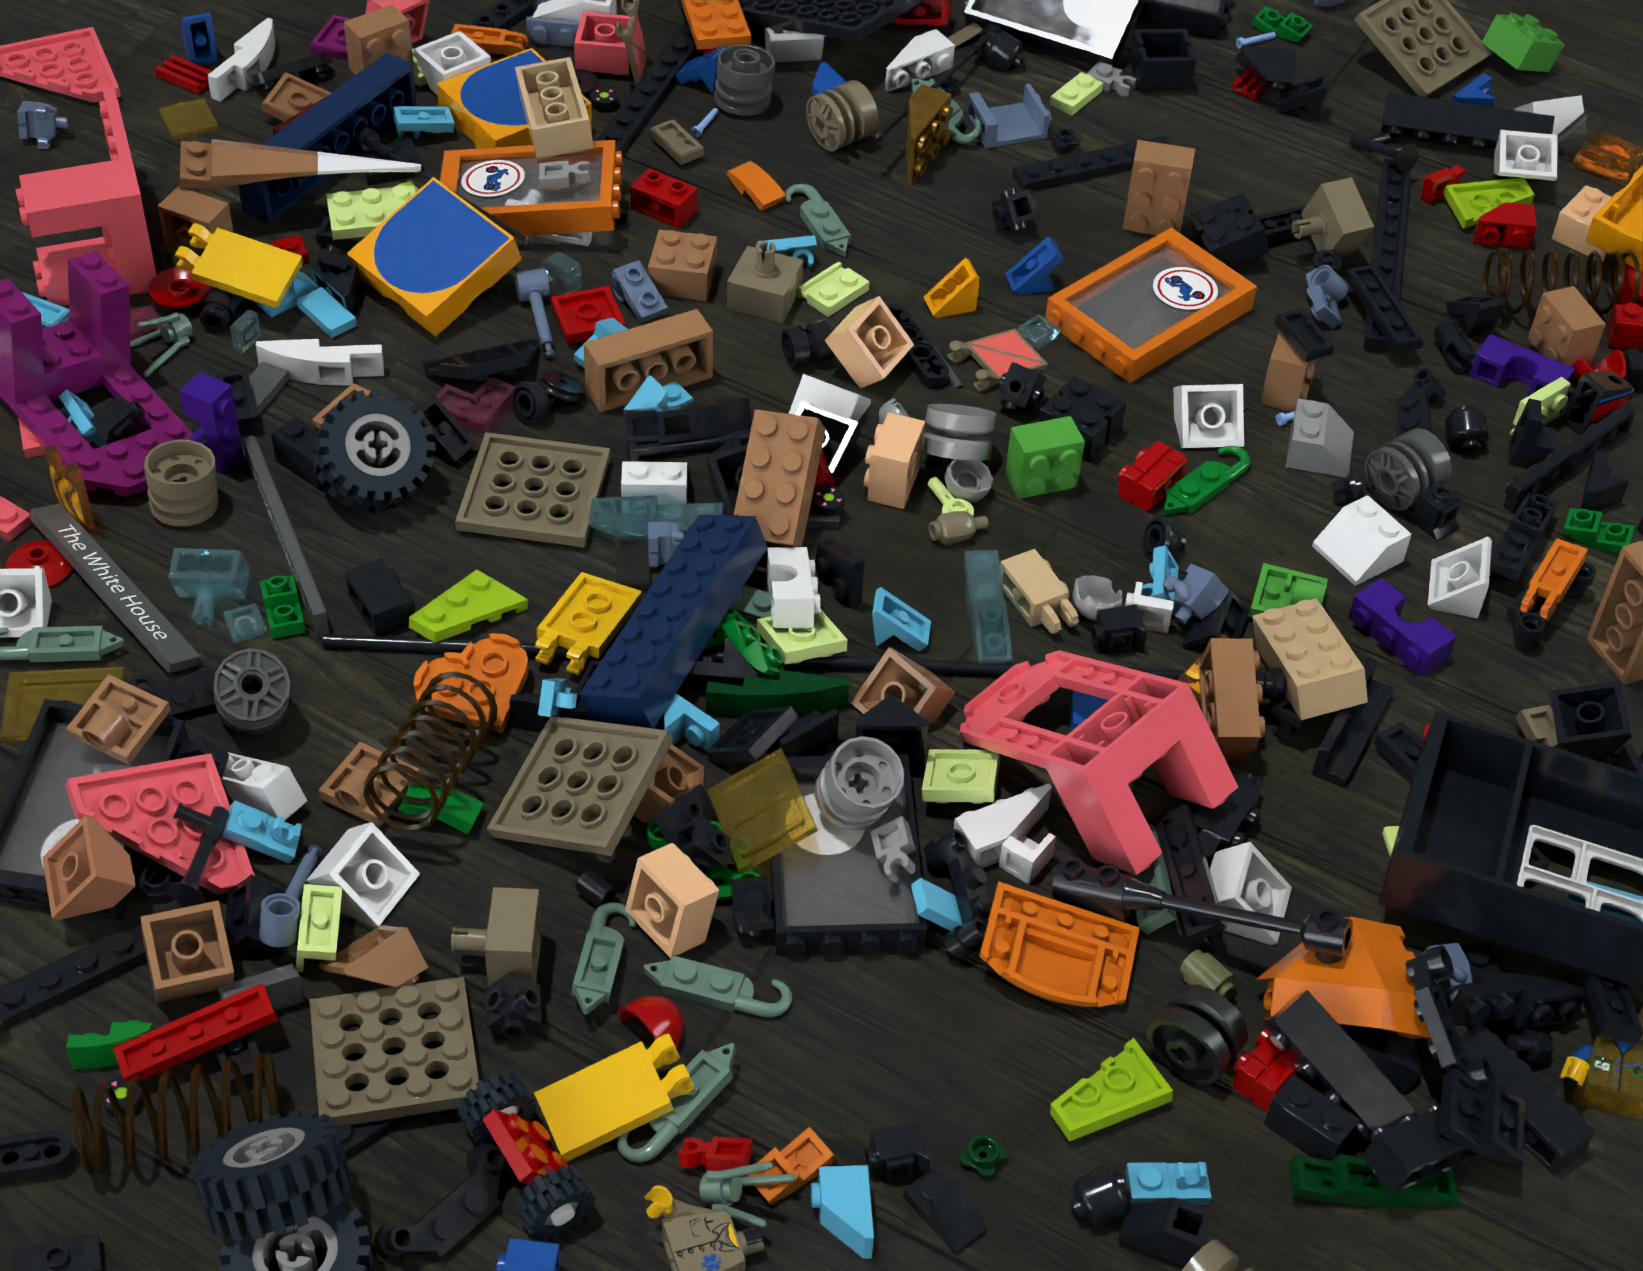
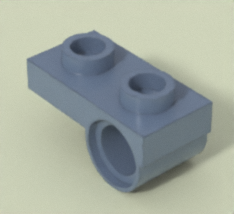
M639 260L613 269L611 275L613 292L620 302L627 301L640 324L666 314L668 307Z
M1323 265L1306 274L1309 286L1306 290L1313 302L1311 311L1314 317L1319 322L1324 321L1333 329L1342 323L1337 302L1346 295L1348 284L1330 266Z

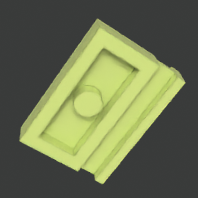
M838 261L799 286L797 297L800 299L804 297L809 305L829 317L869 291L870 281L850 268L844 269L841 267L842 263Z
M1560 377L1521 400L1513 424L1517 425L1529 398L1541 401L1542 414L1546 416L1545 425L1559 417V411L1567 403V393L1571 383Z

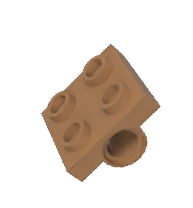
M108 674L68 725L66 731L69 737L130 765L171 711L169 702Z
M359 742L319 788L320 799L380 827L384 822L379 820L369 809L363 796V783L371 769L378 765V760L383 752ZM389 757L385 763H391ZM396 758L399 764L409 766L420 773L419 768ZM397 771L385 772L390 784L404 794L407 793L411 784H414L406 780ZM379 775L375 777L374 790L377 796L386 806L394 810L403 799L393 794L384 785ZM373 801L374 806L380 811V813L386 818H388L390 814L385 812Z

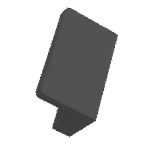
M293 964L217 987L220 1000H224L263 983L274 1011L305 1002L298 971L294 969Z

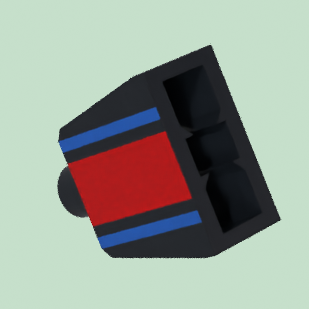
M1612 370L1584 373L1564 411L1561 421L1580 436L1591 424L1599 423L1610 411H1616L1625 405L1627 401L1632 400L1634 389L1632 385Z

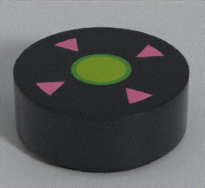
M610 87L594 89L591 92L592 107L598 111H611L618 106V92Z
M822 486L813 493L812 507L816 513L831 517L840 514L844 510L845 495L839 488Z
M123 1076L111 1079L106 1084L114 1090L123 1116L126 1117V1092L128 1086ZM137 1085L134 1095V1113L143 1104V1099ZM104 1091L102 1098L104 1109L109 1115L115 1117L109 1098Z

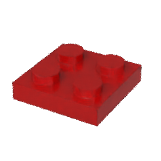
M609 286L551 297L552 310L567 344L588 340L594 334L597 321L613 317L626 327L624 318Z

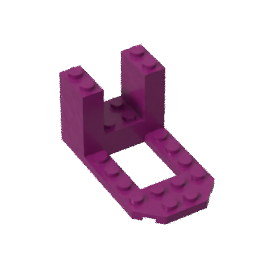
M97 251L69 259L70 320L42 329L41 313L9 278L0 280V396L81 489L95 491L97 487L113 489L114 495L125 497L148 490L144 464L145 457L151 449L161 443L173 440H189L193 432L130 364L129 285ZM103 385L114 398L120 395L130 402L132 400L137 401L145 409L147 414L144 417L149 425L145 428L144 432L93 449L52 402L59 400V396L66 389L73 394H77Z

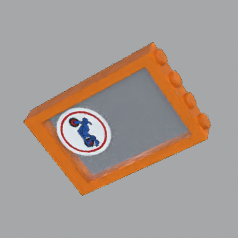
M615 140L593 141V149L537 159L533 145L444 151L440 182L525 236L614 231L615 219L620 218L619 201H621L620 185H622L621 168H623L622 151H617ZM569 161V165H574L580 161H589L591 182L584 184L570 182V187L558 190H541L539 163Z
M1171 227L1049 297L1045 321L1110 368L1114 373L1127 382L1132 383L1253 308L1257 286Z

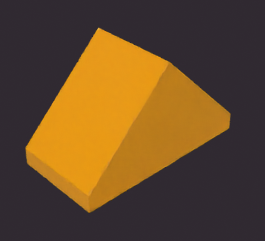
M965 257L923 297L934 317L941 318L976 311L980 278L970 260Z

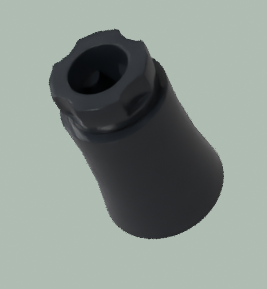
M210 286L202 304V312L199 316L200 322L203 326L210 328L214 332L225 331L226 327L233 322L246 298Z

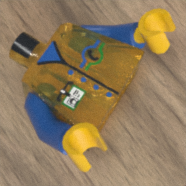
M1597 1035L1593 1045H1583L1575 1053L1567 1057L1560 1077L1563 1079L1568 1077L1578 1082L1572 1102L1643 1121V1045L1623 1040L1615 1041L1604 1035Z

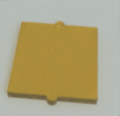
M204 98L189 102L181 101L176 105L159 108L160 115L173 141L191 136L198 137L199 134L218 130V125Z

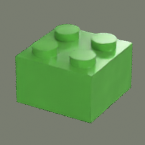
M1514 13L1509 15L1497 14L1482 40L1484 45L1517 70L1539 72L1550 71L1565 45L1557 39L1558 34L1538 25L1540 21L1537 18L1528 14L1525 17H1521Z
M1071 416L1011 427L1005 475L1018 499L1078 487L1085 441Z

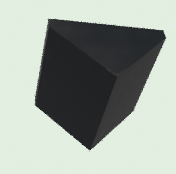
M748 443L707 456L713 493L727 516L734 515Z
M1620 681L1550 691L1560 748L1602 762L1632 738Z
M890 694L856 720L855 738L861 736L876 738L889 745L896 754H908L910 772H923L928 721L893 694Z

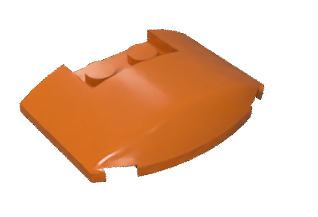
M998 881L979 957L1011 984L1045 1000L1080 1007L1124 1004L1126 1000L1140 928Z

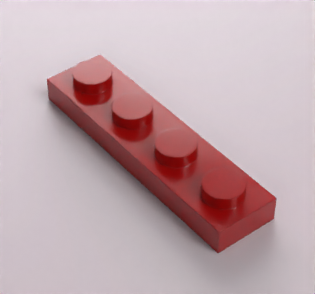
M260 983L113 1047L123 1079L128 1086L134 1075L144 1080L276 1022L278 1018L264 984Z

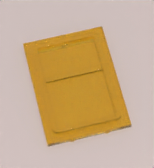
M109 667L9 672L0 734L1 741L27 740L45 699L55 701L67 700L74 704L85 705L108 674L123 681L124 668ZM61 734L59 738L71 737H69V735L67 734Z
M782 748L707 790L723 832L731 838L730 850L741 874L818 831Z

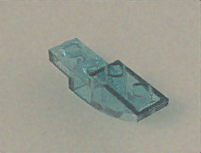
M657 496L592 498L589 524L591 527L618 537L648 543V522L668 521L687 526L689 530L698 515H724L725 511L723 502L658 505Z
M998 550L965 551L963 558L967 585L965 591L971 637L978 664L1012 663L1013 655L1006 600L1003 599Z

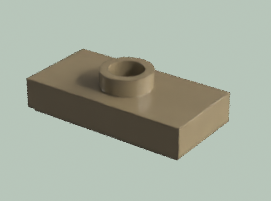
M674 119L650 128V137L680 165L704 156V147Z

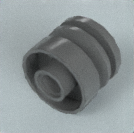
M738 44L722 49L717 56V79L715 81L716 89L714 90V101L717 106L728 113L739 116L757 115L768 110L771 105L772 81L774 79V57L768 51L752 45Z
M1414 428L1396 437L1392 442L1386 443L1381 448L1372 451L1366 458L1364 471L1366 481L1375 497L1388 508L1401 511L1413 506L1417 502L1419 493L1439 481L1447 484L1451 478L1452 466L1450 456L1442 442L1429 431Z
M248 648L236 651L222 661L215 673L213 689L217 714L224 724L240 734L249 735L268 732L277 726L288 711L290 696L288 672L278 657L265 650ZM256 690L258 693L248 694L246 691Z

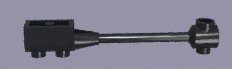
M1069 858L1064 862H1060L1056 867L1052 881L1054 900L1126 923L1131 910H1173L1300 936L1305 949L1314 951L1316 958L1326 964L1337 963L1346 957L1352 940V920L1339 917L1338 912L1331 908H1323L1318 912H1312L1303 922L1169 895L1165 891L1134 879L1132 875L1119 873L1118 868L1114 865H1104L1097 869L1084 866L1083 861L1079 858Z

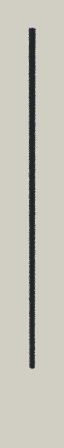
M323 634L322 647L462 653L468 643L472 641L474 645L478 641L444 639L434 643L427 638ZM520 642V646L526 651L527 656L536 657L540 652V649L535 647L536 643ZM558 646L554 657L567 658L566 655L569 649ZM611 646L605 649L599 659L604 658ZM703 650L699 657H711L716 659L717 663H723L724 651ZM832 655L804 660L798 664L785 665L782 663L783 667L873 671L881 658ZM592 656L588 657V659H598ZM911 659L930 672L938 674L1002 676L1014 665L1019 664ZM1130 668L1185 683L1199 680L1185 674L1188 670Z

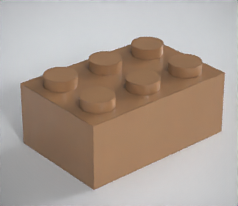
M1137 140L1122 230L1159 235L1172 227L1180 233L1195 148Z
M1211 638L1198 664L1201 711L1226 762H1247L1253 750L1257 749L1258 741L1265 735V719L1263 716H1259L1258 705H1261L1262 686L1261 684H1256L1255 673L1259 671L1260 657L1259 652L1253 649V639Z

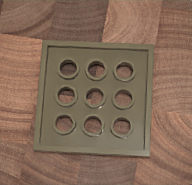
M1381 0L1359 13L1354 19L1419 97L1427 98L1481 64L1493 54L1448 0ZM1420 5H1424L1427 10L1423 9ZM1406 14L1407 16H1409L1411 20L1405 18L1404 15ZM1390 24L1394 30L1390 29L1387 25ZM1437 25H1441L1444 30L1440 29ZM1421 34L1425 35L1427 40L1422 38ZM1407 44L1411 50L1407 49L1404 45ZM1453 44L1458 45L1461 50L1457 49ZM1437 54L1443 56L1444 60L1439 58ZM1424 64L1428 70H1425L1421 65Z
M485 432L455 520L456 530L585 547L611 458L610 448ZM507 461H515V462H516L515 464H511V465L505 464ZM538 465L548 466L543 469L536 468ZM569 469H578V470H580V471L575 472V473H569V472H568ZM503 482L509 484L508 486H505V487H499V486H498L500 483H503ZM531 487H540V488H541L540 490H537V491H530V490H529ZM563 491L573 492L570 495H561ZM493 505L502 506L499 509H490ZM524 509L534 510V512L529 514L521 513ZM557 513H562L566 515L562 518L553 517Z
M557 716L550 717L488 825L487 830L494 838L612 856L673 741L672 736L668 730ZM570 751V752L567 753L566 755H562V756H561L562 753H565V752ZM600 754L597 758L590 760L591 757ZM631 756V758L628 761L619 764L620 761L626 760ZM555 778V780L551 783L545 784L546 781H550ZM585 782L582 786L574 788L575 785H579ZM616 784L611 791L603 793L605 789L612 788ZM539 807L536 811L529 813L531 809ZM569 811L565 816L558 817L559 814ZM600 814V816L597 819L588 822L589 818H594Z
M464 977L309 999L319 1116L323 1114L329 1115L331 1120L334 1119L336 1126L354 1125L456 1109L461 1107L459 1102L462 1098H468L465 1093L469 1089H477L476 1083L479 1082ZM429 1012L439 1014L436 1018L430 1020L421 1018L422 1015ZM389 1018L400 1020L394 1025L382 1024L383 1021ZM350 1024L361 1025L355 1031L343 1030L345 1026ZM433 1041L443 1043L442 1046L436 1049L424 1047L427 1043ZM393 1047H400L404 1049L401 1053L396 1055H388L385 1053L388 1049ZM353 1053H361L364 1055L361 1059L357 1061H348L345 1059L347 1056ZM435 1071H443L447 1073L443 1078L440 1079H431L428 1077L429 1074ZM396 1077H404L407 1079L405 1083L400 1085H391L388 1083L391 1079ZM356 1083L367 1085L361 1091L348 1090L350 1086Z

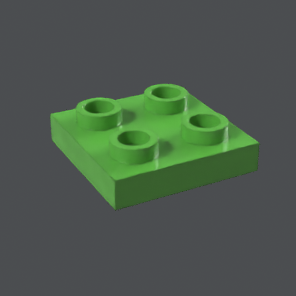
M1263 563L1249 617L1253 618L1252 615L1264 613L1268 609H1279L1297 604L1302 600L1317 598L1322 605L1328 579Z

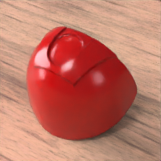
M1614 350L1607 357L1591 366L1583 358L1578 359L1571 366L1575 368L1573 376L1578 382L1582 374L1612 370L1622 378L1626 374V361L1621 350Z
M645 996L629 1002L619 1010L618 1016L621 1022H626L635 1016L638 1017L649 1029L655 1040L662 1035L670 1034L677 1050L682 1038L684 1024L680 1011L671 1001L661 996Z

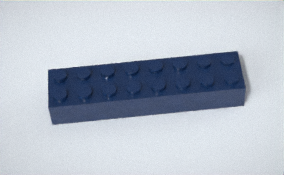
M385 53L262 145L349 156L360 155L364 151L356 147L354 141L360 129L368 127L378 133L381 139L396 127L393 117V106H416L413 64ZM334 174L290 177L238 185L242 211L270 224Z
M710 514L697 516L580 692L579 696L591 721L654 729L768 548L756 516Z

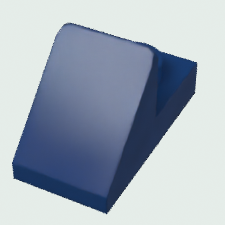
M727 45L688 61L675 75L679 83L683 84L690 80L695 83L702 79L710 92L714 93L716 89L715 81L717 79V56Z
M1483 73L1453 96L1452 101L1494 107L1495 98L1491 96L1490 89L1492 77Z
M1048 236L1005 273L1013 293L1021 295L1055 290V285L1049 273L1063 262L1064 259L1056 242Z

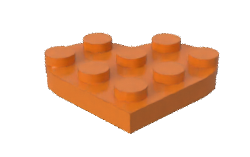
M491 633L489 638L479 640L474 645L472 641L468 643L462 653L446 652L444 657L435 659L429 664L427 660L423 662L416 671L413 682L417 703H419L418 700L427 688L430 680L439 674L447 672L468 674L481 681L493 694L498 708L497 720L490 731L503 733L510 717V697L512 694L519 695L528 676L529 661L526 651L520 646V642L517 639L506 634ZM448 678L436 684L460 688L472 696L482 708L485 719L488 721L490 707L485 694L477 685L460 678ZM448 690L432 693V700L437 699L452 704L466 715L473 726L480 728L477 711L464 697ZM433 706L439 717L464 723L451 710L441 706Z

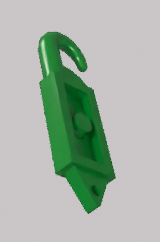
M1224 446L1219 449V455L1231 453L1238 456L1240 461L1232 467L1220 462L1206 461L1166 489V503L1163 515L1177 513L1190 515L1230 486L1232 481L1245 473L1250 467L1251 458L1248 452L1237 446Z

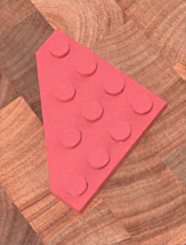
M93 27L0 46L1 77L92 103L104 101L103 88L115 87L117 98L121 97L119 86Z
M211 753L68 778L65 784L76 819L81 820L85 815L92 816L115 840L182 876H185L189 869L204 829L173 818L179 803L208 816L211 815L213 808L216 806L227 810L230 807ZM222 832L217 844L213 847L199 882L200 886L217 895L228 893V891L248 876L254 875L245 847L221 837Z

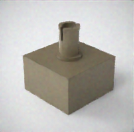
M1352 177L1321 184L1301 212L1303 219L1292 222V232L1299 231V233L1294 234L1295 238L1300 239L1311 235L1318 252L1330 250L1335 252L1340 258L1353 256L1374 228Z
M768 241L758 243L756 248L747 246L727 281L726 309L783 324L797 298L798 287L802 285L803 260L775 253L776 246L772 242L769 244V251H767Z
M493 887L487 929L453 927L452 933L454 934L451 936L452 952H485L488 986L511 971L536 983L542 938L539 889Z

